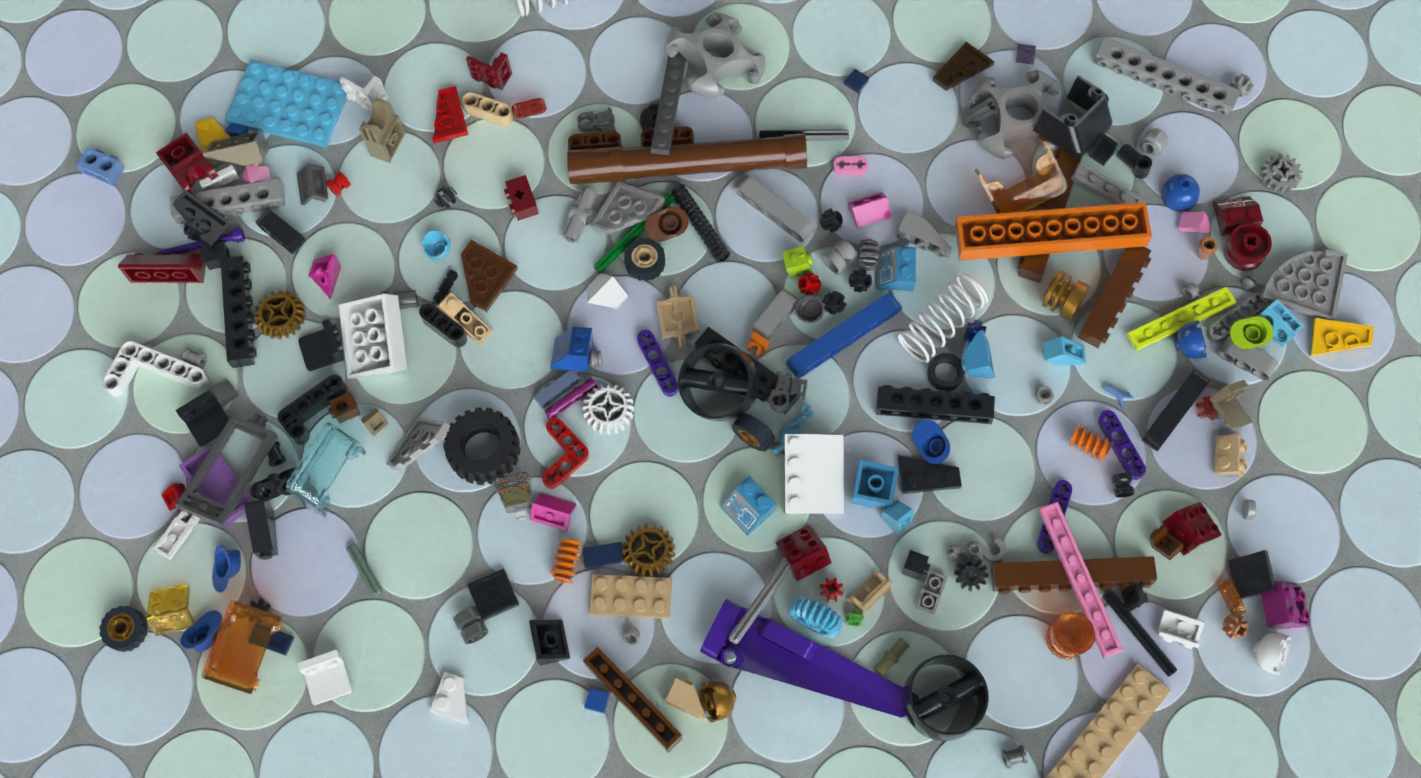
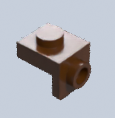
M1165 525L1155 529L1150 536L1152 548L1168 560H1171L1184 548L1182 542L1168 533Z

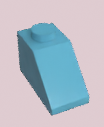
M1063 336L1043 343L1044 361L1054 365L1086 364L1085 347L1082 344Z
M896 500L892 503V506L883 507L881 518L897 535L912 523L915 511L899 500Z

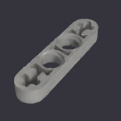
M1262 292L1253 294L1213 323L1207 330L1208 339L1212 342H1220L1230 335L1231 326L1227 325L1226 319L1231 318L1237 322L1254 317L1263 311L1269 302L1263 301L1253 307L1256 300H1260ZM1247 308L1250 311V315H1242L1240 309ZM1221 327L1223 328V330L1220 332L1219 335H1218V334H1216V335L1213 334V331L1216 332V331H1218Z

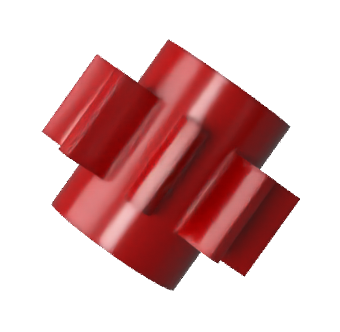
M806 272V276H801L798 280L800 293H805V296L813 295V292L818 293L821 288L819 276L810 272Z
M836 577L830 581L826 578L825 585L820 584L819 588L824 590L820 593V597L825 596L827 603L833 599L837 602V596H843V592L839 590L843 587V583L838 584ZM834 587V591L829 593V589Z

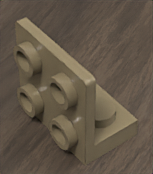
M1245 380L1226 385L1210 398L1214 409L1222 415L1225 424L1232 430L1252 423L1250 417L1236 400L1244 394L1243 390L1248 387Z

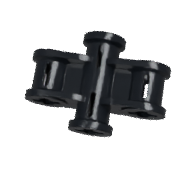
M297 467L285 470L280 474L271 473L265 479L255 482L251 486L250 493L254 498L264 499L265 501L274 499L281 494L287 496L296 489L306 486L309 483L310 475L306 470Z

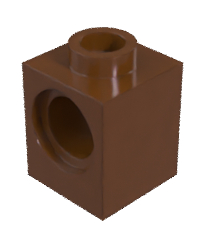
M351 392L329 401L331 406L328 409L332 419L336 418L339 423L361 415ZM342 406H347L344 411H339Z

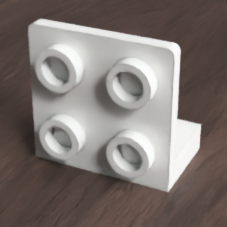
M337 649L297 663L299 671L305 676L313 705H318L352 692L342 654Z

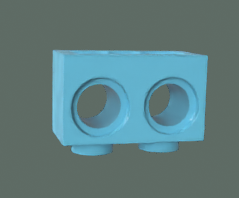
M1279 299L1274 301L1259 315L1271 323L1274 332L1273 338L1281 347L1305 327Z

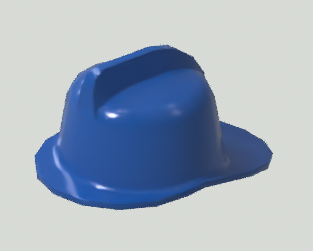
M932 420L918 422L913 429L912 437L923 458L931 464L944 462L950 453V443L941 427Z
M218 545L215 549L212 581L214 589L217 592H223L228 585L229 579L240 571L241 554L239 550H226L223 545Z
M212 610L200 617L182 634L180 639L181 646L186 649L193 648L196 652L209 649L216 641L217 629L222 621L221 613L217 610Z

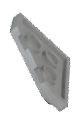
M617 182L592 222L591 227L605 234L614 233L647 220L650 215L661 210L665 199L662 196Z
M417 417L386 465L391 469L401 471L440 443L446 437L450 425L443 421Z

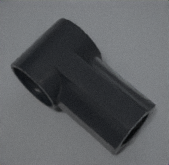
M1124 144L1116 156L1133 170L1135 177L1140 179L1146 178L1152 166L1151 158L1141 155L1131 145Z

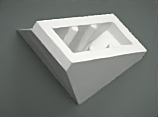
M600 273L588 285L587 303L611 307L616 310L628 298L627 293L614 277Z

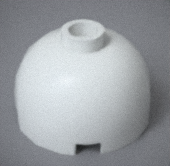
M1269 633L1261 641H1256L1253 652L1257 653V663L1263 670L1275 675L1281 673L1277 669L1279 665L1284 667L1290 648V644H1287L1286 641L1291 640L1290 636L1281 633Z

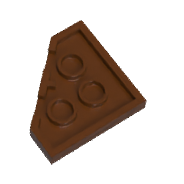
M471 240L461 253L470 302L487 313L518 270V267Z

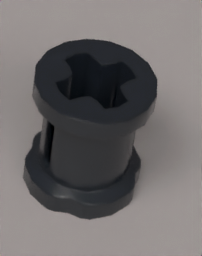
M276 441L267 454L269 457L268 463L271 467L279 466L286 461L279 448L281 445Z

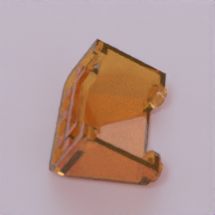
M231 600L217 632L215 643L212 645L205 662L201 677L252 694L253 690H257L260 679H257V672L270 638L275 632L278 633L282 626L281 617Z

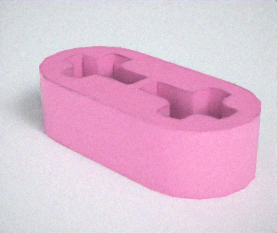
M840 156L833 163V170L838 175H863L868 169V161L861 156ZM839 163H843L844 167L840 168ZM858 163H861L862 168H858Z

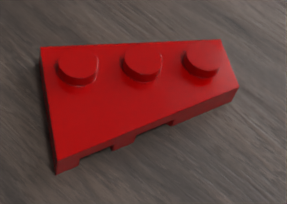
M456 86L438 90L433 143L469 135Z

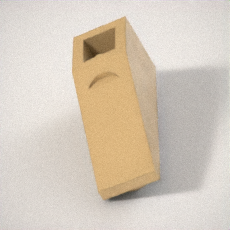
M452 292L447 294L436 306V308L462 326L465 334L479 345L492 332Z

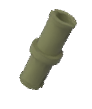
M899 638L889 651H885V656L874 666V670L881 676H884L894 663L897 664L899 662L898 658L910 645L904 639Z

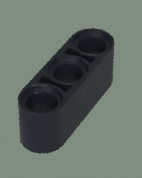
M267 209L255 221L260 229L291 254H294L306 242L305 238L270 209Z
M424 304L420 307L419 314L426 326L455 347H462L466 344L467 336L462 326L432 304ZM433 313L430 317H425L426 314ZM447 323L445 327H439L441 324ZM456 334H461L459 338H453Z

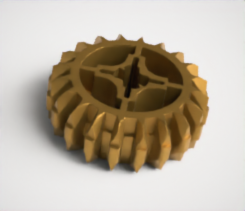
M281 290L277 294L271 291V296L265 295L264 301L259 300L260 306H255L257 312L254 313L256 318L254 322L258 325L259 331L266 337L269 335L271 339L277 337V339L281 340L283 335L288 339V334L295 335L294 330H301L299 324H304L303 318L306 317L305 307L295 294H290L287 290L284 294ZM293 307V314H292V317L290 318V317H289V314H290V312H291L290 310H291V308ZM270 312L271 315H270V317L268 318L269 321L266 322L267 315H268V313Z
M645 523L644 529H641V526L638 525L637 532L632 529L630 530L632 537L625 536L627 542L622 544L625 548L622 550V554L626 556L624 562H630L628 568H634V573L637 574L642 570L641 574L645 576L646 571H649V575L652 577L653 571L656 570L657 574L660 575L661 567L664 570L668 569L665 563L672 564V560L669 557H675V552L672 550L676 548L674 544H671L674 541L673 537H668L669 531L663 532L662 526L656 530V524L654 523L649 528L648 524ZM647 536L656 537L661 541H650ZM641 539V547L633 553L634 545ZM645 543L652 549V557L650 553H647ZM665 547L663 556L657 561L656 553ZM639 558V559L641 560V559L646 558V559H648L651 563H650V564L642 563V562L638 561L637 559Z

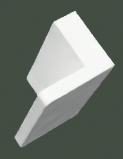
M226 162L214 168L219 175L217 178L211 180L208 177H203L199 179V183L203 190L207 191L223 188L240 178L232 163Z

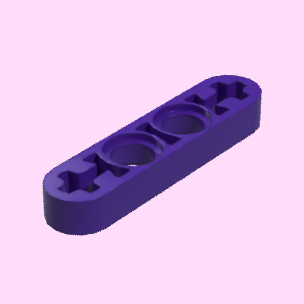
M649 330L640 331L637 335L638 346L662 393L668 397L676 395L678 392L677 380L654 335ZM644 336L649 338L650 346L648 348L646 342L642 341ZM651 351H656L659 356L656 359H650L648 354ZM659 367H664L667 369V372L664 375H658L656 370ZM667 378L669 384L673 386V390L671 391L666 386L665 380Z
M1111 410L1103 411L1098 418V424L1104 435L1108 438L1109 444L1114 441L1111 447L1125 472L1130 473L1133 480L1142 478L1146 472L1145 464L1117 415ZM1105 416L1112 419L1110 424L1108 421H1103ZM1119 432L1122 435V440H1114L1112 433ZM1129 449L1132 456L1125 458L1121 450ZM1134 467L1140 468L1139 474L1132 472V469Z
M1066 480L1058 481L1049 501V504L1058 502L1062 505L1064 517L1072 494V485ZM1064 486L1066 491L1062 499L1058 498L1061 492L1058 488ZM1043 522L1037 540V548L1040 552L1047 554L1052 552L1055 547L1051 538L1049 539L1050 545L1047 548L1042 543L1045 541L1047 534L1049 535Z

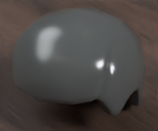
M806 295L798 299L795 305V313L801 321L814 323L822 318L824 304L820 298L814 295Z

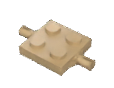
M673 286L674 293L672 287H669L671 298L658 301L656 304L662 338L678 337L679 347L683 348V345L684 347L687 346L685 336L700 333L694 297L678 296L677 287Z

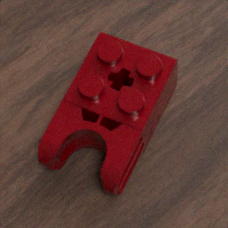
M187 132L156 152L181 188L190 194L195 192L193 186L198 179L208 177L214 180L219 176Z

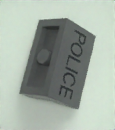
M308 163L297 173L300 202L303 206L311 199L323 202L328 199L324 167Z

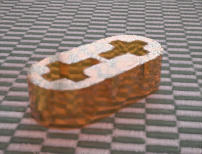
M1229 578L1218 582L1219 591L1230 613L1235 617L1238 613L1241 615L1245 614V606L1233 582Z

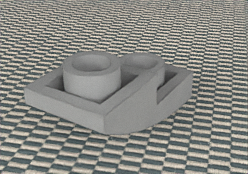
M929 570L915 608L935 614L948 577Z

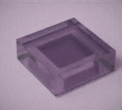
M1018 44L1016 62L1034 64L1036 46Z

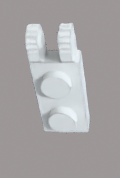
M181 511L157 542L153 551L171 561L201 518L192 515L189 521L185 523L184 521L190 514Z

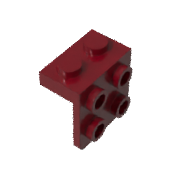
M809 525L776 542L777 548L789 563L796 581L832 563L826 546Z

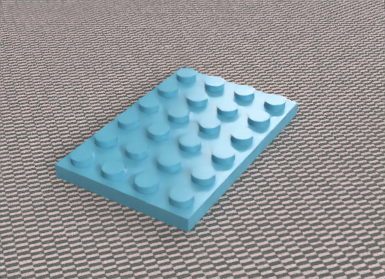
M250 60L226 115L225 122L227 124L234 123L247 126L251 130H262L263 133L327 148L347 99L346 93L341 88L340 81Z

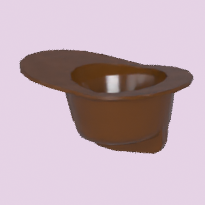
M670 207L655 212L646 220V234L649 238L658 242L677 237L687 229L689 223L688 216L682 209L677 207Z

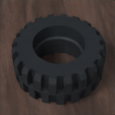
M479 407L475 408L473 412L470 409L464 411V416L458 415L455 418L456 422L450 423V432H447L444 438L446 442L443 443V448L451 468L461 479L465 478L466 482L471 484L476 481L477 485H484L486 481L489 484L495 483L493 480L497 478L501 481L502 479L500 478L504 479L506 472L510 474L513 471L512 465H517L519 460L517 455H520V441L514 425H512L508 417L503 416V413L500 411L494 413L492 408H486L485 411H482V408ZM488 432L498 436L500 445L491 457L485 460H472L466 456L465 446L476 434Z

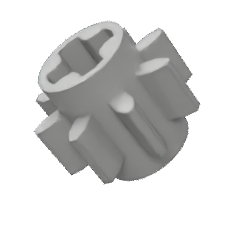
M1244 74L1239 77L1235 75L1229 85L1241 90L1239 97H1243L1244 94L1248 96L1254 87L1251 84L1252 79Z

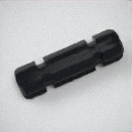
M449 269L446 273L447 277H444L437 289L438 292L433 296L436 303H440L444 296L449 293L454 284L453 281L458 277L456 271Z

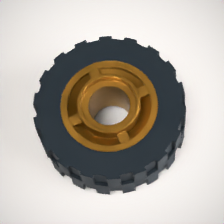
M741 413L732 424L733 432L747 445L758 451L766 452L775 440V435L769 427L750 414Z
M129 606L112 608L102 618L101 625L99 626V634L102 637L103 643L121 652L132 651L134 648H138L144 642L148 633L147 619L141 612ZM126 625V630L121 633L122 627Z

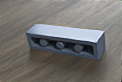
M574 370L565 371L564 375L557 377L553 383L546 385L542 391H538L534 396L535 401L542 409L579 383L580 377Z

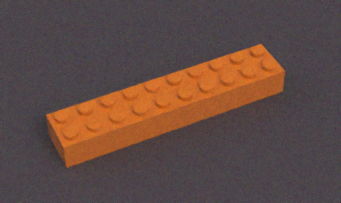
M1146 202L957 217L955 222L959 261L1148 246L1152 237Z

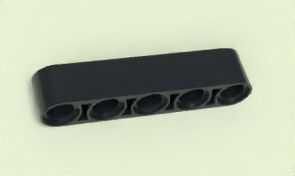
M1194 369L1141 441L1158 452L1208 385L1210 379Z

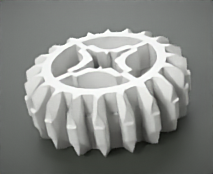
M609 383L607 388H603L602 385L599 386L600 390L593 388L594 394H587L588 399L584 400V405L586 406L582 408L583 412H585L583 416L587 420V425H592V430L594 431L599 428L600 434L604 430H606L607 435H610V430H614V433L617 434V428L624 431L625 427L623 424H630L629 419L634 417L631 412L635 411L634 406H632L634 404L633 399H629L630 394L625 393L624 388L618 390V385L611 388ZM612 397L620 400L623 403V405H619V403H614L612 401ZM605 398V400L602 403H597L601 399ZM610 404V407H611L610 410H611V411H609V415H608L606 410H607L608 405ZM594 414L604 416L605 421L599 420ZM620 415L617 419L612 421L614 416Z

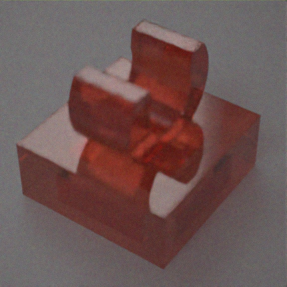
M1211 396L1203 397V402L1196 404L1198 409L1204 408L1202 413L1197 414L1199 418L1219 419V413L1214 409L1210 400Z

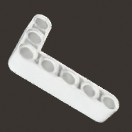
M128 341L122 345L102 381L103 387L111 395L120 396L125 392L140 366L198 390H203L210 384L209 377L201 368L133 341ZM199 376H202L199 381H196Z

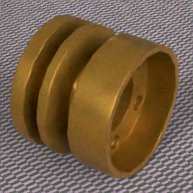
M1060 271L1049 284L1044 294L1042 306L1046 308L1052 301L1053 304L1050 311L1053 312L1059 305L1061 306L1060 316L1071 321L1090 286L1080 280L1074 286H1071L1072 276L1069 275L1065 282H1063L1065 273Z

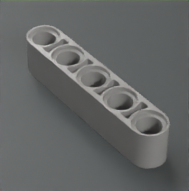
M746 175L734 188L739 197L799 242H804L815 230L814 224L753 177Z

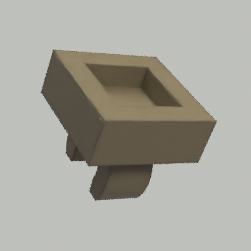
M376 408L371 410L361 420L373 436L388 424Z

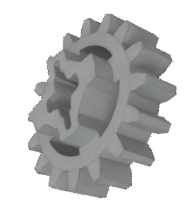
M1282 153L1279 154L1278 158L1272 155L1270 159H1266L1261 167L1262 172L1260 176L1264 177L1262 183L1267 182V188L1274 187L1273 192L1277 189H1280L1281 193L1285 189L1290 192L1292 188L1298 186L1302 179L1303 171L1298 170L1301 165L1295 164V158L1290 160V155H1287L1286 158L1283 157Z

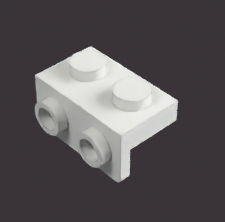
M1164 609L1157 628V634L1161 636L1160 639L1172 643L1174 640L1180 642V645L1185 648H1198L1205 622Z

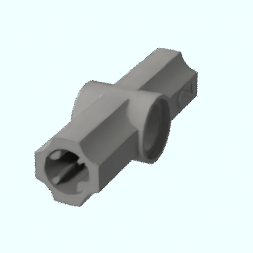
M582 188L576 204L570 209L568 223L562 234V237L568 242H578L584 226H587L590 221L591 210L597 199V193L590 188Z

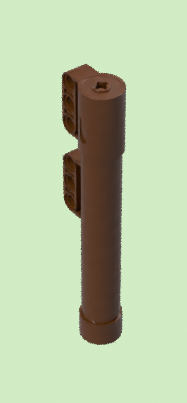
M688 126L674 127L670 155L651 154L655 128L642 131L641 147L623 148L621 136L615 131L573 134L568 138L567 163L571 185L625 181V179L778 168H785L786 170L807 168L805 133L788 134L783 137L694 143L692 128Z

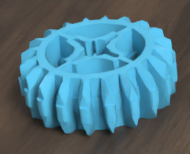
M797 597L789 611V615L797 623L825 637H836L842 628L843 619L836 611L825 606V604L808 599L807 597Z

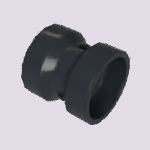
M1120 473L1112 476V483L1116 487L1114 489L1115 497L1123 498L1135 494L1134 487L1131 486L1132 475L1130 473Z

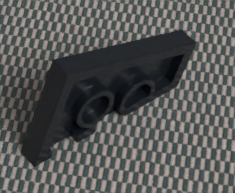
M901 455L897 457L903 494L958 489L962 487L959 467L940 463L931 464L925 460Z

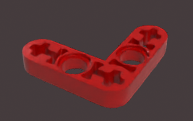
M551 418L546 423V430L566 452L564 456L542 475L545 487L555 489L589 459V451L560 419ZM551 425H558L561 434L559 435L555 429L552 430ZM564 437H572L573 442L570 445H564L562 443ZM576 446L580 452L584 453V457H577V453L573 448ZM569 462L571 468L568 471H562L560 469L562 463ZM556 469L562 475L561 477L559 476V474L556 473ZM547 477H554L555 482H548Z

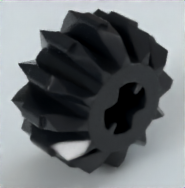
M974 557L970 558V562L963 558V564L957 563V568L960 570L954 571V575L958 576L955 579L956 583L962 582V589L968 585L969 591H972V586L979 590V583L985 585L986 581L983 578L989 577V573L984 572L987 570V565L981 566V559L975 563ZM970 570L974 571L973 577H969Z

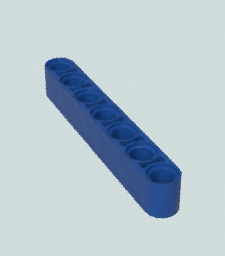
M887 293L791 356L785 364L794 376L799 379L897 315L902 310V306L892 293Z

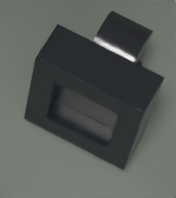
M1138 583L1122 591L1124 606L1128 611H1132L1149 602L1147 594L1143 592L1142 585Z

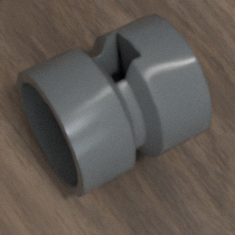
M477 607L464 609L453 617L457 629L462 630L460 635L465 644L475 643L489 633L485 623L480 622L481 615Z

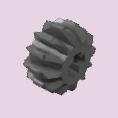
M872 239L860 241L857 254V266L859 269L874 271L876 269L879 256V244L877 241Z

